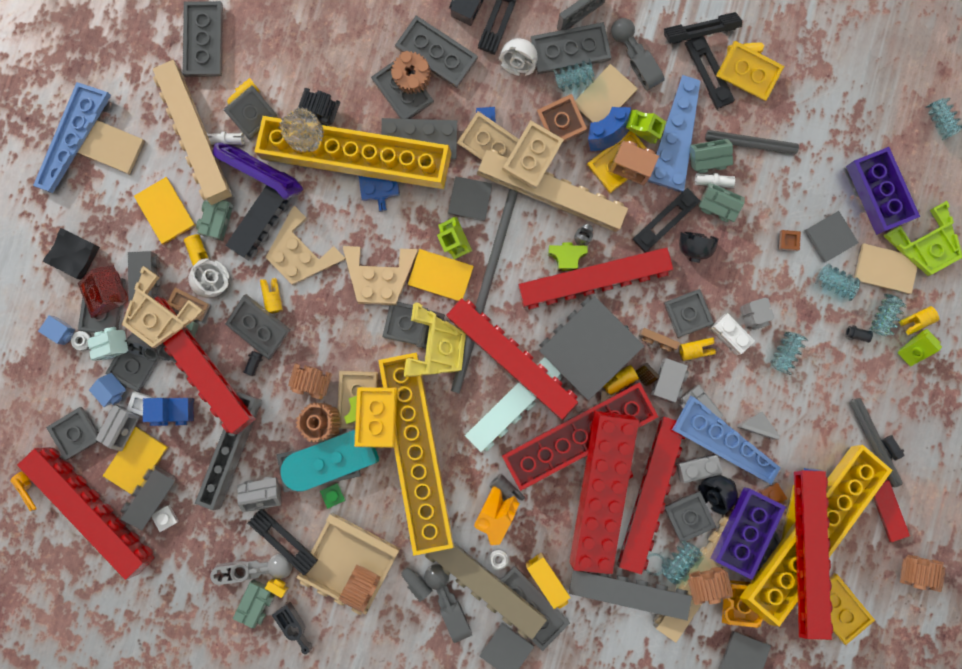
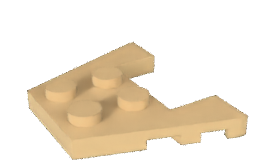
M295 206L292 207L265 257L292 285L346 260L334 246L320 259L307 248L294 234V231L307 220Z
M343 246L358 304L397 305L407 276L417 256V249L400 248L399 267L360 266L361 247Z
M143 266L140 271L142 274L139 282L136 283L134 288L136 290L134 297L129 303L122 325L149 346L156 348L201 316L205 311L194 302L188 300L176 316L148 295L160 277Z

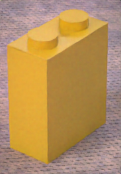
M540 552L525 563L527 570L553 609L557 607L560 609L567 605L570 596L543 554Z

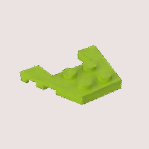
M948 201L930 210L940 228L911 243L901 226L883 235L927 276L962 258L958 236L954 233L952 226L954 223L953 217L950 216L948 211L950 207Z

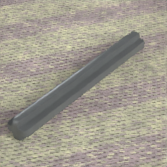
M707 130L705 134V140L710 142L728 139L732 145L789 154H796L799 150L798 143Z
M856 398L852 400L850 404L876 456L893 470L887 479L892 487L901 486L903 482L862 399Z

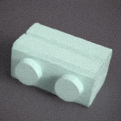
M116 327L105 328L104 331L95 332V336L87 340L89 349H91L89 351L90 358L93 361L108 360L128 352L127 342H125V331L117 330Z

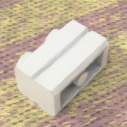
M728 313L721 316L710 327L728 348L731 347V351L736 356L741 355L755 342Z

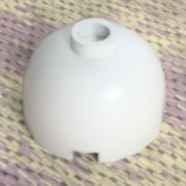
M515 38L504 45L499 61H502L501 66L507 72L518 76L520 73H526V76L533 73L538 60L537 50L528 40Z
M205 258L199 260L191 268L188 276L189 285L198 296L213 298L220 295L228 287L229 273L220 262L209 261V259Z

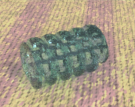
M590 59L589 65L585 61H582L581 67L578 63H575L574 69L568 65L567 72H565L563 67L560 68V74L553 70L557 86L562 92H565L566 85L572 90L573 83L577 88L580 87V81L587 85V79L594 83L595 76Z
M950 98L939 99L925 107H932L928 114H935L931 120L939 121L935 125L936 128L942 127L938 132L939 135L946 134L942 141L960 133L962 125H957L961 118H954L958 112H950L954 104L947 105Z
M827 264L821 269L815 281V284L822 281V288L828 284V291L835 288L834 294L836 295L842 291V298L848 294V301L854 299L860 288L859 278L853 279V275H846L845 271L839 272L837 267L832 269L831 264Z
M884 294L885 299L881 300L883 306L878 307L880 313L875 314L874 317L877 320L871 322L874 327H870L869 330L881 336H893L895 333L890 329H897L898 327L893 322L901 321L896 315H903L904 312L900 310V307L906 308L907 305L894 295Z
M784 332L783 336L786 339L780 340L783 346H777L779 352L774 353L775 359H772L770 363L778 371L792 375L788 369H795V366L791 362L799 361L795 354L802 355L798 348H805L806 346L801 342L808 341V339L797 333Z
M684 540L681 541L684 548L676 547L679 554L672 552L671 554L674 559L669 557L666 559L669 565L662 564L664 576L676 585L680 583V579L685 577V574L689 573V568L694 567V562L700 560L699 556H703V553L695 545Z

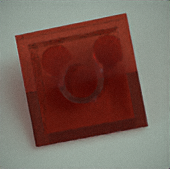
M114 265L94 268L78 282L91 318L119 308L127 301V293L121 285L120 275Z

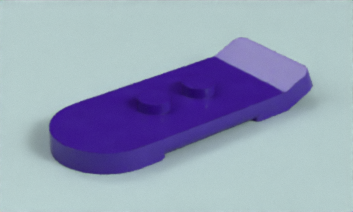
M224 143L214 144L212 153L216 158L275 189L283 199L287 200L299 195L303 191V187L294 177L285 172H280L250 156L249 153L240 148Z

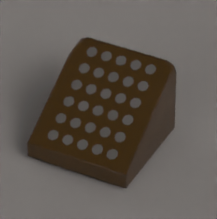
M648 363L642 364L635 371L639 380L645 386L650 385L659 378L657 372Z

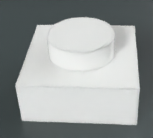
M134 391L127 410L143 416V398L153 397Z
M170 505L151 516L159 532L179 522Z

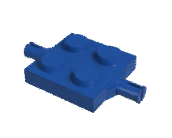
M359 176L362 201H378L379 212L387 211L386 199L400 195L399 184L396 181Z

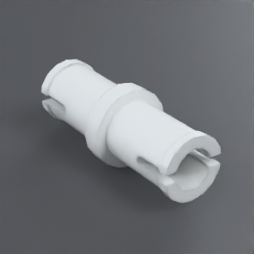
M226 131L207 133L211 145L215 143L244 145L245 143L243 133H227Z
M696 173L695 185L708 186L709 183H712L719 187L733 189L735 176H721L718 173H713V175Z

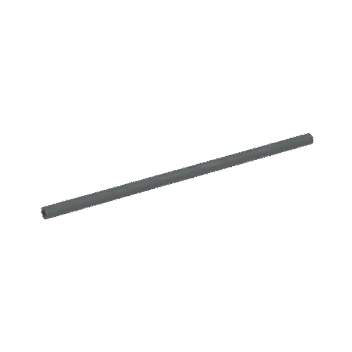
M509 189L475 305V310L479 314L484 312L518 192ZM466 336L462 370L456 372L451 388L452 392L459 394L475 343L468 336Z

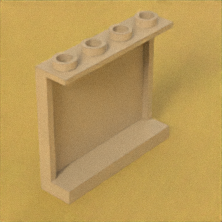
M332 512L329 514L326 524L311 551V554L318 561L306 575L303 576L300 573L296 578L300 580L302 585L306 587L312 586L318 589L317 592L326 597L329 595L335 598L334 601L344 606L345 604L338 599L356 564L374 572L381 578L363 612L366 615L400 548ZM354 608L351 609L353 612L362 615V612Z

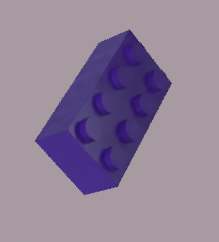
M890 147L854 160L846 166L876 235L920 217Z
M743 487L710 559L752 580L786 506L750 488Z

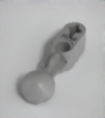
M280 553L272 556L269 562L259 563L256 560L218 564L212 570L210 578L217 585L243 582L248 579L259 578L262 574H270L276 579H283L291 573L293 565ZM237 567H243L246 574L239 576L235 570ZM219 570H221V573H227L223 578H220V575H216Z

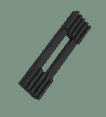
M496 0L479 41L478 49L496 54L517 0H504L509 2L498 32L494 34V32L491 33L490 31L503 1Z
M736 12L718 16V19L687 26L680 24L664 28V36L669 43H680L683 40L736 30V28L742 27V19Z
M701 36L687 40L685 46L695 62L716 110L733 103L735 99L726 81L716 77L720 87L715 89L700 59L702 55L706 56L716 76L720 68L705 37Z
M689 188L685 189L632 240L646 253L688 214L700 200ZM678 206L682 211L655 235L651 229L673 208Z
M259 509L256 515L247 523L280 552L303 576L318 561L313 554L264 509ZM271 527L299 551L295 557L267 532Z

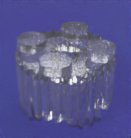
M297 107V109H294V112L290 111V114L287 113V117L281 118L282 122H280L281 126L279 128L282 131V137L292 149L299 150L300 152H306V150L310 152L318 149L324 131L322 124L315 114L311 111L309 112L307 108L301 107L300 109Z

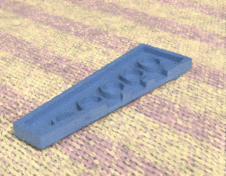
M682 75L656 152L659 158L648 182L681 193L685 188L700 80Z
M76 82L33 186L50 193L55 191L104 107L107 105L111 94Z
M692 396L689 397L672 430L772 485L781 467L745 440L699 400Z

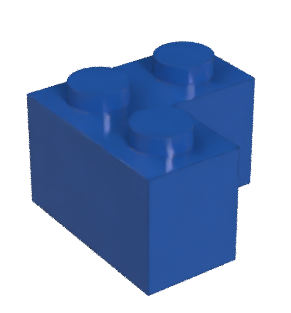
M143 398V422H150V426H168V422H175V425H187V421H194V398Z

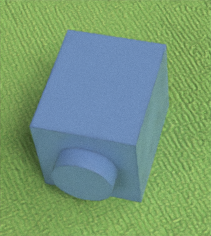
M51 315L47 317L38 332L61 345L70 342L75 331L73 327L58 317Z
M110 373L98 378L89 391L103 407H106L110 404L119 403L126 389Z

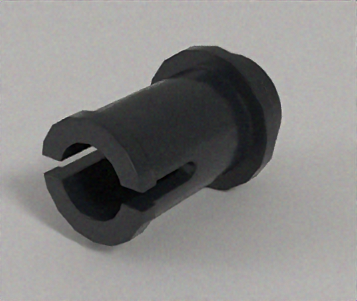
M853 325L848 326L845 335L849 340L856 339L870 343L873 332L859 329Z
M252 351L251 354H248L249 359L243 373L255 376L260 361H263V355Z
M893 435L882 439L883 444L890 453V458H893L894 461L905 456L903 453L904 449L899 447Z

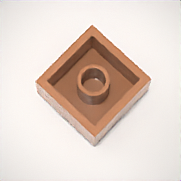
M572 94L537 110L544 128L564 139L562 143L588 132Z
M623 141L609 172L644 186L651 177L659 156L651 149H642L637 147V144L634 142Z

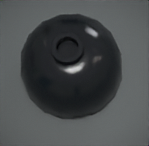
M680 232V251L689 257V261L700 263L701 259H708L715 253L719 238L714 236L707 238L705 234Z
M723 475L706 478L698 486V490L701 492L705 503L707 504L709 501L713 506L711 509L718 514H726L737 502L738 492L735 482Z

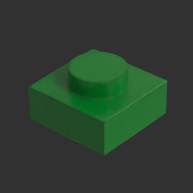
M339 483L320 491L327 509L346 501Z

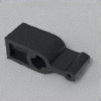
M289 602L275 611L272 616L285 637L291 641L296 640L301 647V652L306 655L313 648L312 643L308 642L303 635L305 624L292 603ZM291 626L293 628L297 627L299 629V633H297L296 631L292 632Z

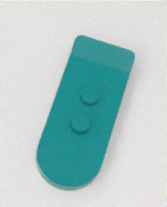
M352 430L289 455L282 463L281 478L288 488L294 491H305L378 463L379 456L375 447H354L355 430Z

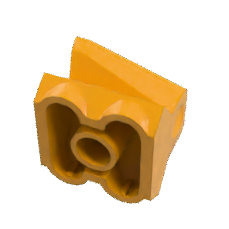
M493 487L476 519L474 527L488 535L490 545H500L520 503L515 496L503 501L501 490Z
M730 580L733 597L723 599L722 623L746 627H761L763 619L739 599L750 582Z

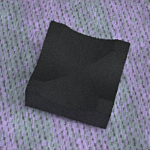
M60 228L54 245L42 262L76 279L83 280L100 247Z

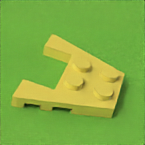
M416 302L413 304L411 321L429 325L425 362L412 358L406 359L404 377L461 371L466 334L449 322H444L436 317V314L432 311L424 309L420 303Z

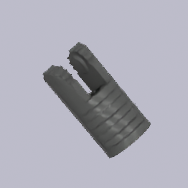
M584 224L576 231L574 241L578 246H587L592 240L593 227L590 224Z
M502 474L496 476L489 485L491 488L497 487L501 490L504 501L510 498L509 495L511 493L519 500L523 501L525 499V496Z
M410 568L403 569L401 576L407 582V588L421 602L433 590L427 586L425 580L420 575L417 576Z

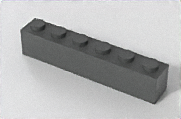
M237 392L239 398L256 418L262 400ZM254 421L238 434L227 433L223 429L195 504L210 510L221 509Z
M573 570L569 594L688 621L692 596L688 595L687 590L676 588V592L668 590V586L656 584V587L648 586L647 581L636 580V583L629 582V578L617 575L615 579L609 577V574H593Z

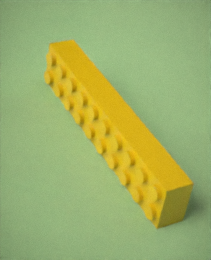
M267 116L262 117L254 151L262 160L444 189L451 158L449 145Z
M417 352L378 360L383 388H397L394 451L413 556L455 548L423 376L404 377L406 359L419 360Z
M863 444L851 446L827 478L826 494L829 500L827 517L830 522L828 528V538L830 540L829 558L893 471ZM795 523L739 597L741 601L772 626L780 627L798 602Z

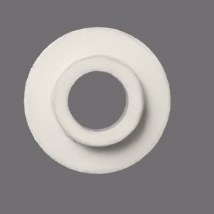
M78 331L73 334L71 344L77 350H85L89 347L87 340L91 337L86 332ZM80 337L83 339L81 344L78 343Z
M495 550L489 556V564L496 570L504 569L508 564V556L502 550ZM497 556L502 557L500 563L495 562Z

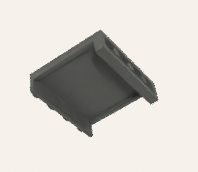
M588 296L580 304L583 308L578 313L574 310L567 317L569 322L564 326L560 324L553 331L555 335L551 339L547 337L539 345L541 347L539 351L588 401L644 347L595 296L592 299Z

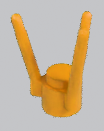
M21 471L13 476L10 482L19 492L29 511L36 510L34 502L26 492L32 486L31 480Z

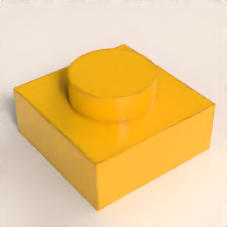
M273 578L268 581L265 587L266 590L280 598L286 595L289 588L285 586L286 583L280 579L274 580Z

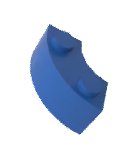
M612 107L610 113L599 122L590 123L588 136L590 151L610 148L625 137L629 131L626 125L630 117L631 107Z

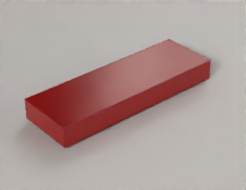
M885 480L873 499L889 542H894L909 537L910 534L890 481Z

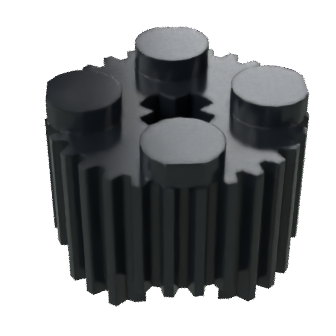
M304 88L297 108L298 116L305 120L312 118L317 121L316 124L327 126L333 124L341 102L338 100L336 102L332 101L331 95L317 90V92L313 93L309 92V88Z

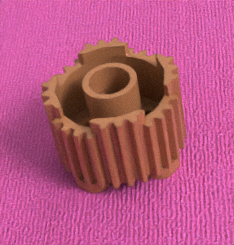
M412 51L402 52L399 58L396 57V61L392 65L391 74L399 89L407 94H412L413 92L416 94L417 91L420 93V90L427 89V85H430L429 82H431V70L426 59ZM414 70L415 74H414V75H413V74H410V76H409L408 73H409L410 71Z
M295 363L288 386H290L292 392L303 395L305 391L311 397L322 400L323 396L327 394L332 373L326 372V375H323V372L317 368L304 365L303 369L300 368L299 364Z
M310 403L307 407H304V410H301L302 413L296 418L298 420L296 428L299 429V432H302L303 438H307L309 442H324L334 438L339 434L340 430L338 428H341L339 425L341 423L339 421L341 419L339 417V410L327 403Z
M907 555L903 559L900 583L908 585L914 583L913 587L926 590V587H930V590L942 592L946 569L943 567L944 562Z
M356 564L338 600L363 613L381 577Z
M714 567L711 570L695 571L689 574L690 579H688L694 605L705 603V601H708L709 604H717L721 602L720 598L733 597L728 572L723 567Z

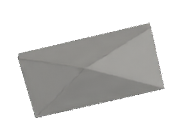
M763 412L748 418L737 426L740 429L773 440L780 439V435Z

